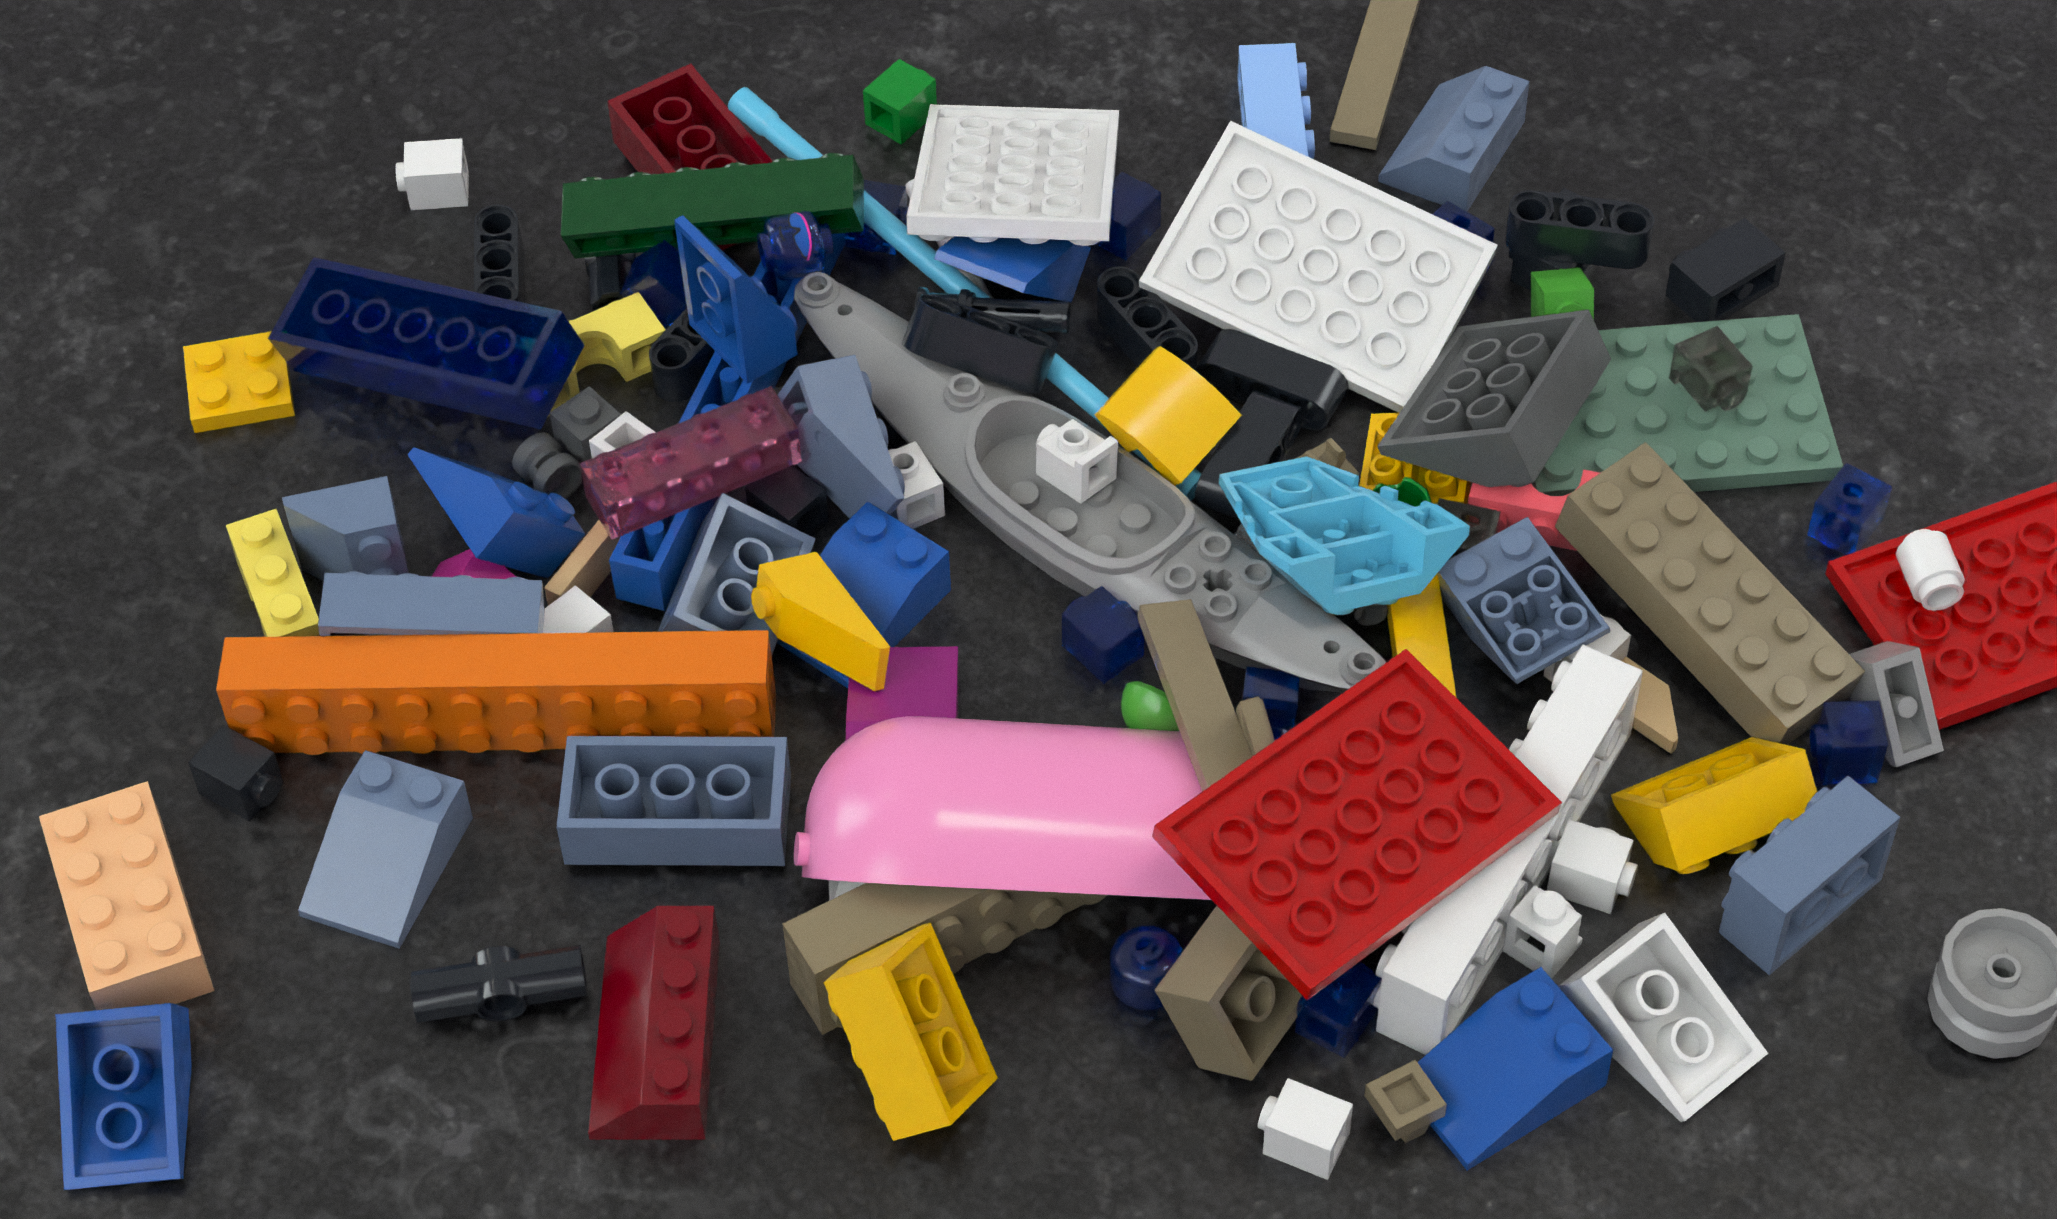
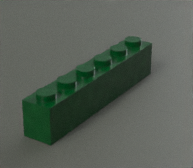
M828 153L820 158L803 160L779 158L772 163L753 165L729 163L722 168L702 170L685 167L678 169L676 172L662 174L635 172L627 177L611 179L586 177L579 182L563 183L561 237L573 257L578 259L678 249L674 220L682 215L715 245L782 239L779 234V226L782 227L781 231L785 239L793 238L792 235L797 230L789 227L788 217L791 213H800L805 217L811 236L864 231V178L854 155H843L840 153Z

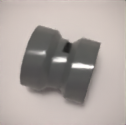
M545 432L537 433L527 438L519 446L512 460L513 469L526 482L533 483L534 489L547 494L556 493L565 499L577 490L584 476L582 465L571 454L563 453L559 442Z

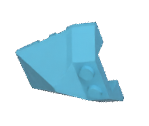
M1307 456L1219 474V485L1259 554L1301 593L1330 614L1345 615L1353 612L1355 608L1373 604L1389 605L1396 603L1399 598L1421 594L1469 536L1470 526L1439 505L1428 501H1423L1420 506L1416 507L1398 500L1399 490L1383 486L1380 488V493L1359 486L1358 475Z

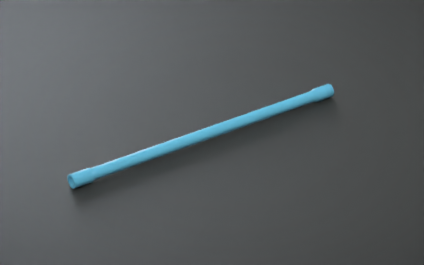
M743 87L731 97L728 104L729 111L756 134L765 137L788 158L803 160L823 156L781 120L777 112L749 88ZM864 190V223L948 294H959L961 289H968L975 293L976 298H991L957 268L935 260L937 251L918 235H907V226ZM1055 353L1046 378L1104 427L1094 414L1109 398ZM1138 449L1132 451L1159 473ZM1194 468L1183 482L1175 485V487L1189 500L1194 499L1196 487L1202 473Z

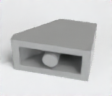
M1886 641L1849 654L1865 670L1864 675L1850 696L1852 708L1889 764L1893 767H1899L1944 751L1920 648Z

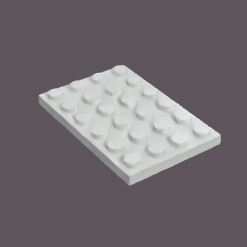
M930 104L907 212V235H919L920 238L929 241L943 240L948 236L969 237L976 242H992L998 238H1019L1022 242L1028 244H1041L1049 239L1070 240L1071 243L1081 246L1094 245L1099 241H1109L1119 130V110Z
M1230 121L1141 276L1139 287L1157 294L1161 300L1224 330H1236L1329 364L1344 374L1348 381V389L1400 413L1451 338L1491 264L1498 245Z

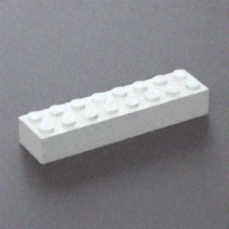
M1583 644L1571 663L1565 660L1561 663L1551 685V690L1554 692L1548 702L1540 699L1530 715L1527 729L1530 731L1524 741L1516 738L1509 748L1562 802L1558 814L1402 930V933L1405 935L1398 947L1392 944L1388 945L1376 969V976L1382 978L1372 1003L1373 1006L1378 1008L1376 1032L1426 1055L1458 1027L1503 951L1509 914L1534 885L1539 888L1541 887L1550 872L1552 860L1568 820L1580 821L1630 737L1643 670Z

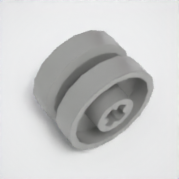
M2005 908L1978 910L1956 922L1945 936L1939 961L1931 978L1927 998L1933 1021L1944 1035L1969 1053L1994 1059L2018 1057L2042 1043L2052 1030L2057 1017V936L2050 927L2029 914Z

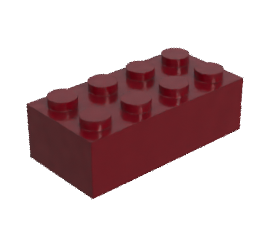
M691 63L607 101L613 142L638 172L662 174L676 172L678 169L685 167L702 170L722 168L729 163L753 165L773 162ZM724 244L716 246L723 251L735 244Z

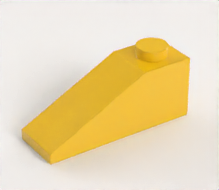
M812 552L759 564L757 585L751 594L752 606L757 617L764 619L776 637L873 691L884 689L890 646L819 554Z

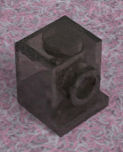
M1716 326L1675 344L1669 379L1674 385L1680 382L1704 412L1720 406L1724 411H1728L1737 407L1745 399L1753 366L1723 331Z

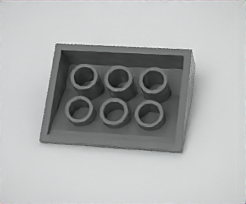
M1581 310L1459 326L1377 447L1380 454L1486 487L1507 485L1522 487L1534 483L1611 361V357L1590 311Z

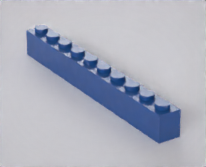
M845 233L811 236L812 249L808 261L800 254L793 238H787L785 242L782 239L771 240L753 275L762 282L768 296L778 306L785 305L792 312L798 325V331L795 332L796 343L807 320L795 302V286L801 279L813 272H822L830 276L846 243ZM716 351L714 352L609 559L616 599L662 611L666 610L701 522L724 492L787 361L747 384Z

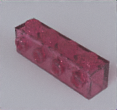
M772 386L753 394L744 395L736 401L706 413L697 414L689 420L657 433L648 434L642 439L610 452L601 453L590 460L580 463L586 498L610 539L613 540L720 496L722 493L725 494L802 462L798 427Z

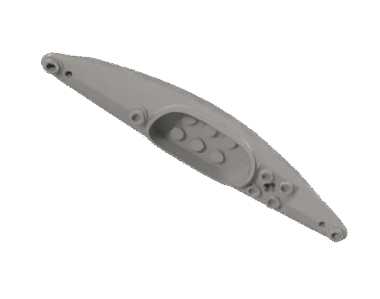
M810 273L795 286V302L819 340L834 359L856 355L860 370L866 372L870 379L872 387L871 402L907 444L916 441L947 490L1003 542L1055 580L1107 610L1139 624L1137 619L1139 605L1191 599L1215 658L1303 689L1345 692L1386 663L1381 655L1335 615L1325 612L1321 606L1301 593L1267 560L1193 504L1177 487L1120 446H1118L1116 479L1082 504L1036 474V442L1039 434L1045 427L1050 424L1061 427L1071 419H1074L1104 440L1107 439L1098 431L1065 411L1041 401L1029 393L1001 385L910 352L902 344L909 324L908 321L860 293L838 283L834 278L825 273Z

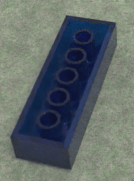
M315 257L310 262L268 337V340L295 372L541 429L585 346L562 311Z

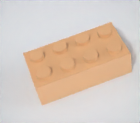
M148 781L39 816L87 988L96 1010L164 1003L177 1004L213 992L214 987L163 822Z

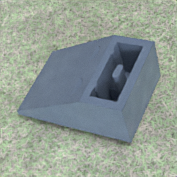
M856 355L798 366L770 405L785 453L811 480L826 490V495L849 519L866 502L891 515L903 501L905 492L903 475L897 466H893L887 448L888 433L886 426L880 418L877 419L871 402L872 387L870 379L866 372L860 370Z
M1528 517L1451 558L1437 573L1444 603L1469 638L1516 684L1579 650L1582 644L1586 646L1610 633V627Z

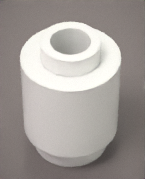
M1929 529L1916 530L1907 535L1898 547L1896 557L1913 598L1921 602L1925 609L1933 611L1942 610L1957 603L1964 594L1962 586L1965 578L1947 536L1943 532L1931 531Z

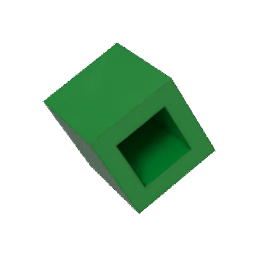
M898 59L863 90L865 125L902 145L926 123L930 104L937 105L936 79L931 77L926 71L917 69Z

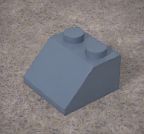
M387 476L282 497L302 571L324 581L325 573L344 574L351 571L372 575H400L409 573L404 542Z

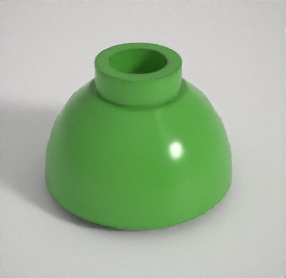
M1139 681L1126 683L1122 693L1121 712L1127 728L1179 731L1164 691Z

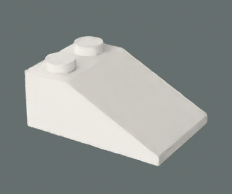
M1666 913L1638 923L1558 986L1613 1049L1612 1057L1680 1122L1690 1118L1768 1054Z

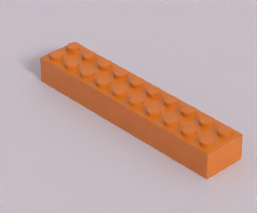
M768 630L225 637L216 688L228 727L274 753L319 755L324 752H358L363 754L365 750L373 753L411 751L418 754L432 751L481 753L486 750L536 752L539 750L566 749L567 736L774 737L776 688Z

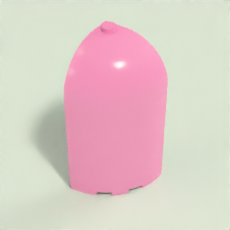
M906 716L881 721L851 736L834 751L823 765L810 792L806 808L804 832H797L794 842L795 866H802V877L812 879L916 886L1211 900L1152 837L1155 824L1202 792L1180 731Z

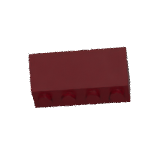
M656 906L607 936L588 1131L590 1140L706 1139L720 947L714 906Z

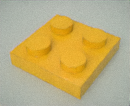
M283 330L183 346L190 419L194 433L295 416Z

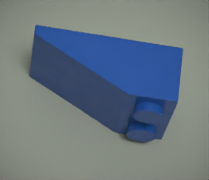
M683 215L676 218L674 222L690 326L747 384L797 355L795 332L798 331V325L792 312L785 305L778 306L768 296L764 285L756 276L749 277Z
M954 236L937 249L934 259L1022 293L1060 301H1070L1071 303L1091 247L1071 243L1070 240L1049 239L1041 244H1028L1022 242L1019 238H998L992 242H976L969 237Z
M415 447L407 454L477 559L548 579L585 535V532L573 516L575 513L573 506L556 493L547 494L485 469Z
M866 502L834 533L820 554L822 560L890 647H895L951 591L949 551L869 502ZM778 639L777 644L848 688V676Z
M1540 967L1493 995L1418 1061L1422 1070L1447 1104L1445 1116L1430 1123V1126L1468 1171L1606 1086L1613 1049L1543 968Z
M173 1003L55 1014L64 1190L183 1179L192 1068L189 1008Z

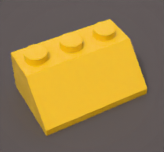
M1751 737L1611 794L1615 807L1653 863L1676 870L1679 874H1689L1706 868L1710 864L1709 859L1724 852L1727 854H1737L1756 847L1758 844L1757 839L1772 833L1783 820L1790 818L1794 821L1804 813L1808 802L1817 793L1805 749Z
M931 922L920 925L849 960L823 982L828 992L830 1007L834 1014L839 1017L851 1044L853 1060L865 1076L874 1097L876 1112L879 1118L885 1122L893 1141L952 1125L998 1079Z

